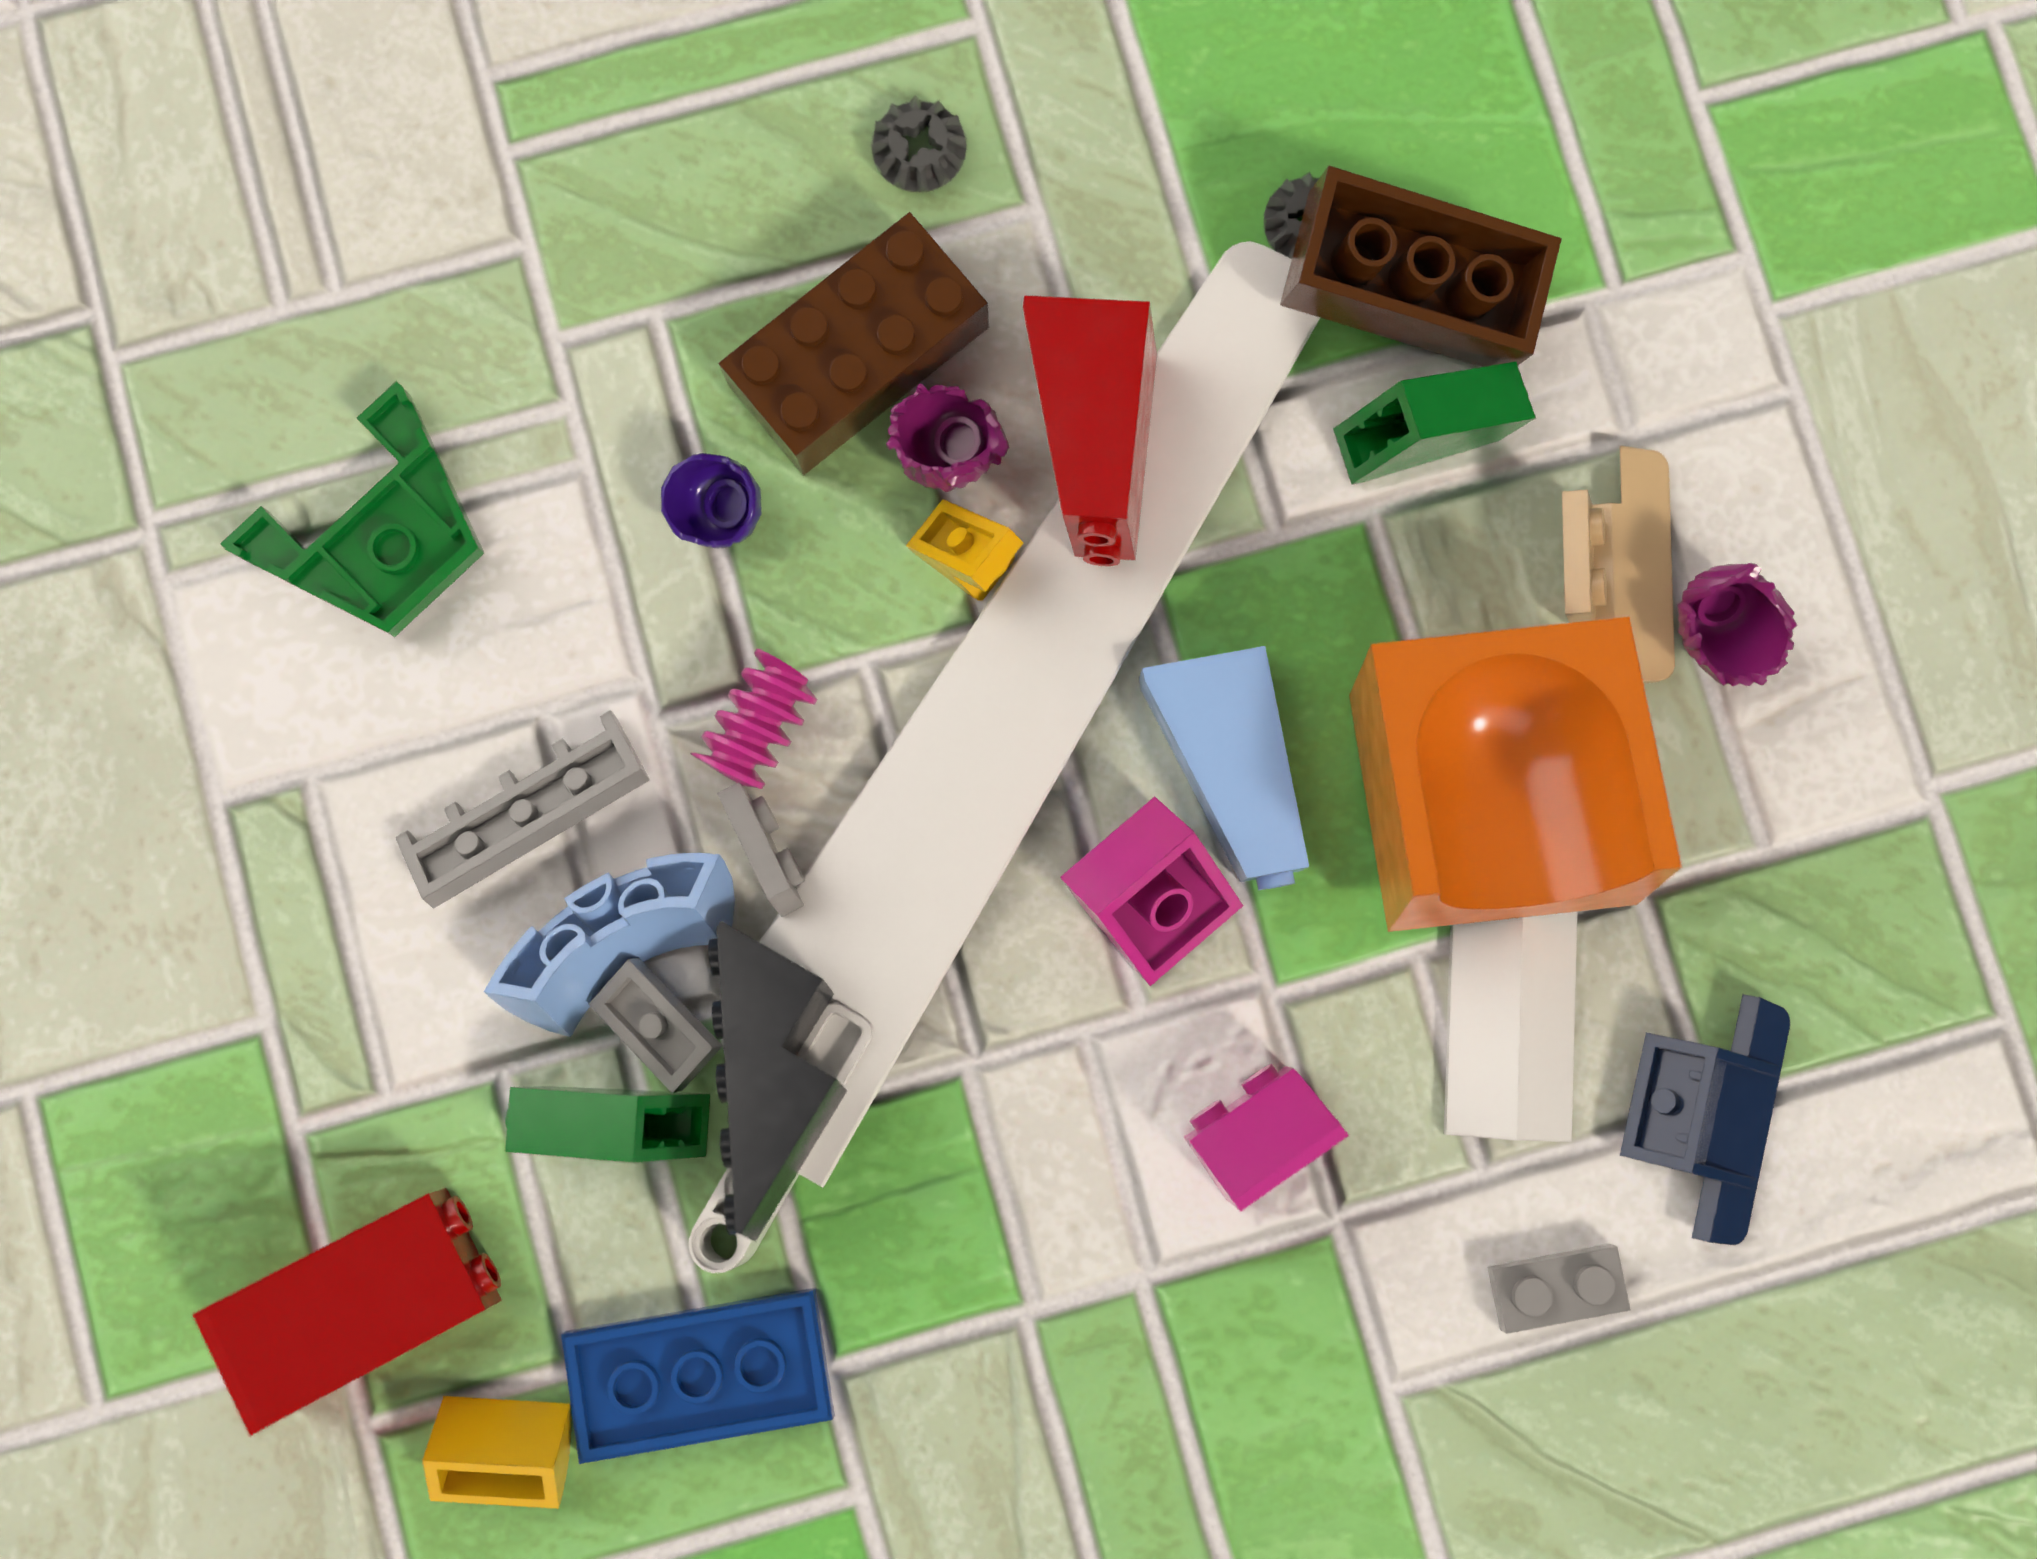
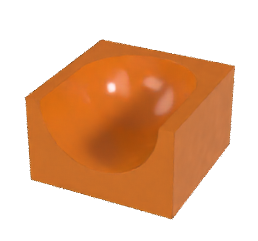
M1630 616L1374 643L1370 645L1349 698L1388 932L1638 905L1682 868Z

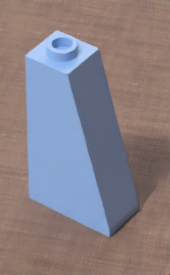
M1261 646L1142 668L1139 676L1141 691L1239 881L1256 880L1258 890L1295 884L1293 873L1308 868L1309 862L1266 647Z

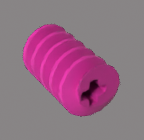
M756 649L754 652L755 657L764 667V671L753 668L743 669L741 676L752 689L751 692L739 689H731L729 691L728 697L739 711L734 713L718 710L714 716L725 730V733L719 734L704 731L701 738L712 751V754L709 756L694 752L691 755L734 782L741 783L742 786L763 789L765 782L755 771V766L763 765L776 768L779 762L767 748L768 745L771 743L789 747L792 741L780 726L783 722L802 726L805 720L793 705L796 701L815 705L818 699L807 687L808 679L777 657L761 649Z

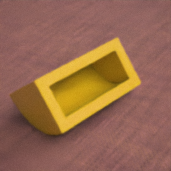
M443 1396L422 1459L430 1501L559 1509L570 1455L571 1403Z

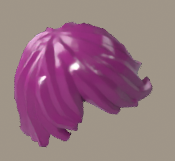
M919 384L913 395L904 398L902 402L896 404L890 410L892 414L890 415L891 425L888 428V434L891 437L887 441L886 447L889 450L895 449L898 460L904 468V474L910 480L926 488H940L945 492H950L955 488L966 487L969 482H977L982 474L987 473L992 463L996 465L1001 464L1002 457L1007 454L1010 448L1004 430L998 422L996 411L991 409V406L983 399L969 401L965 390L960 389L958 386L934 385L928 390L923 384Z
M1755 563L1726 564L1711 567L1709 570L1695 576L1694 580L1688 582L1687 589L1682 594V601L1677 604L1679 612L1678 621L1680 624L1678 633L1683 637V646L1688 654L1696 660L1699 667L1723 686L1730 684L1734 687L1739 683L1750 686L1754 682L1763 686L1767 682V676L1778 674L1780 669L1788 664L1785 660L1788 657L1787 650H1793L1794 642L1791 638L1793 636L1792 630L1797 626L1793 618L1795 612L1788 605L1780 591L1776 589L1774 582H1768L1762 575H1759L1762 569Z

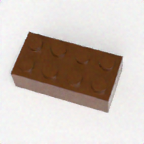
M1328 166L1308 194L1280 305L1481 367L1515 361L1517 365H1520L1534 354L1562 238Z
M909 212L718 364L731 390L804 476L989 328L988 302L912 213Z

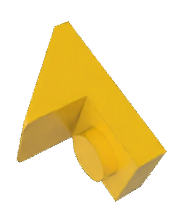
M942 499L906 546L915 555L971 597L982 601L1013 563L1015 554L1023 545V542L1010 528Z

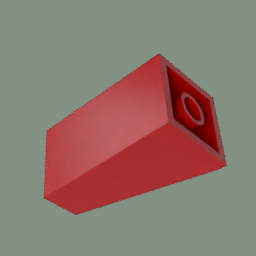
M1024 295L1023 312L1058 495L1074 556L1083 557L1086 563L1105 567L1116 566L1120 563V560L1136 561L1157 360L1150 302Z
M447 1188L430 1192L192 1314L249 1436L256 1434L502 1301L497 1291L501 1287V1279L497 1268L486 1253L479 1255L469 1234V1231L473 1229L471 1216L465 1204L458 1196L451 1197Z

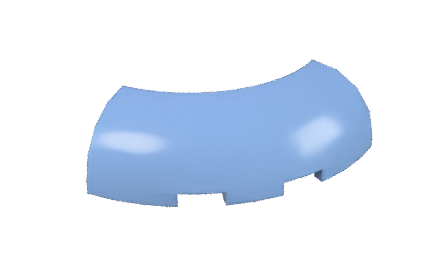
M671 854L646 859V868L635 870L614 879L608 872L585 884L564 898L568 906L552 918L539 932L531 926L496 969L484 993L506 1011L522 1020L550 1032L571 1037L578 1023L590 1007L588 1004L628 959L640 958L645 962L672 950L708 945L710 939L717 938L716 928L721 921L732 927L735 896L732 876L720 854Z

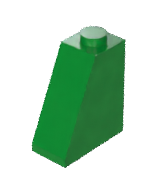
M1515 361L1401 380L1333 428L1351 484L1353 485L1498 442L1536 419L1517 362Z
M556 1086L510 1087L509 1105L505 1117L507 1129L505 1152L629 1163L706 1157L710 1094Z

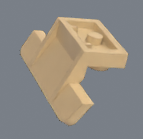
M1620 446L1621 503L1592 504L1588 490L1562 492L1565 615L1569 623L1630 616L1643 683H1656L1669 678L1675 669L1669 464L1664 455L1658 451Z

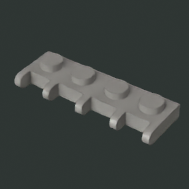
M610 710L601 715L600 719L606 731L571 750L563 738L552 744L558 759L523 780L518 781L510 770L498 776L504 791L469 812L465 813L457 802L447 806L444 810L450 823L417 842L416 838L408 830L398 835L396 841L422 900L433 909L648 782L650 779L615 714Z

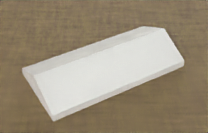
M1577 912L1450 925L1444 1109L1445 1135L1518 1141L1572 1142Z

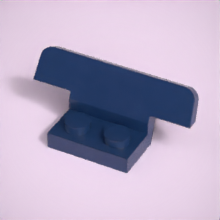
M1742 994L1731 1051L1646 1032L1621 1146L1620 1156L1704 1177L1692 1238L1709 1243L1737 1245L1745 1239L1749 1229L1790 1030L1788 1012L1783 1007L1761 997Z

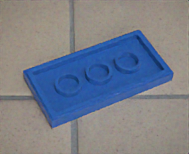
M815 1288L568 1330L561 1334L579 1464L830 1421L835 1416Z

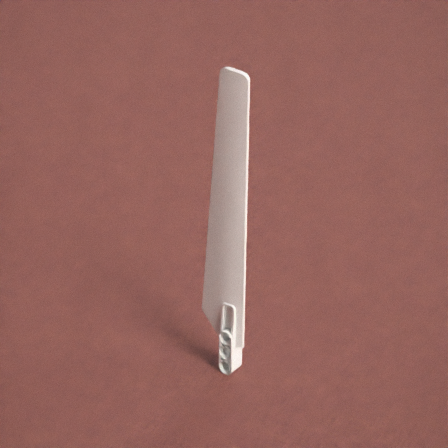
M1251 241L1240 242L1230 247L1218 261L1158 350L1136 561L1120 560V563L1116 566L1105 567L1086 563L1083 557H1075L1063 519L1060 500H1057L803 876L805 882L797 885L796 889L804 906L783 917L778 914L759 943L822 978L833 991L832 999L797 1056L835 1077L848 1091L757 1241L754 1242L741 1234H735L737 1237V1248L735 1254L728 1259L719 1256L711 1245L713 1229L718 1224L726 1225L724 1218L725 1195L733 1193L732 1167L726 1169L689 1237L690 1255L694 1263L702 1270L710 1273H724L748 1262L756 1252L799 1174L821 1187H824L1317 325L1320 317L1280 305L1292 259L1262 244ZM721 1039V1042H722V1045H723V1050H724V1040Z

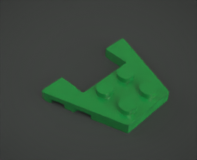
M397 381L356 418L398 460V464L307 549L262 506L220 543L225 550L394 637L406 628L484 554L482 546L410 394Z

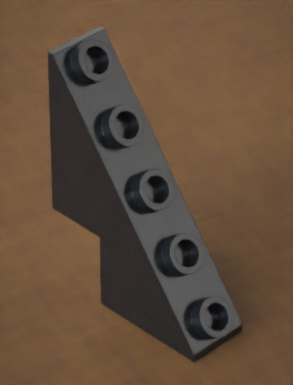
M721 921L716 928L717 938L710 939L708 942V958L712 975L720 977L721 1000L713 1001L712 1022L716 1038L724 1040L725 1063L718 1064L716 1067V1086L721 1103H728L729 1128H722L720 1132V1152L724 1167H732L733 1193L726 1194L724 1198V1218L730 1235L741 1234L756 1242L848 1090L835 1077L797 1056L834 995L830 987L819 976Z

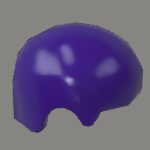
M694 454L674 465L661 487V512L672 532L679 539L709 548H730L733 544L741 543L752 534L762 514L761 488L748 468L738 461L722 455Z

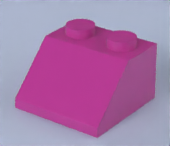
M1155 796L1060 877L1086 913L1149 986L1153 985L1244 906L1195 832Z
M1273 1064L1267 1065L1241 1084L1246 1092L1245 1095L1225 1107L1221 1100H1217L1189 1120L1194 1130L1184 1136V1139L1225 1199L1240 1212L1349 1136L1339 1121L1293 1067L1285 1066L1277 1071Z

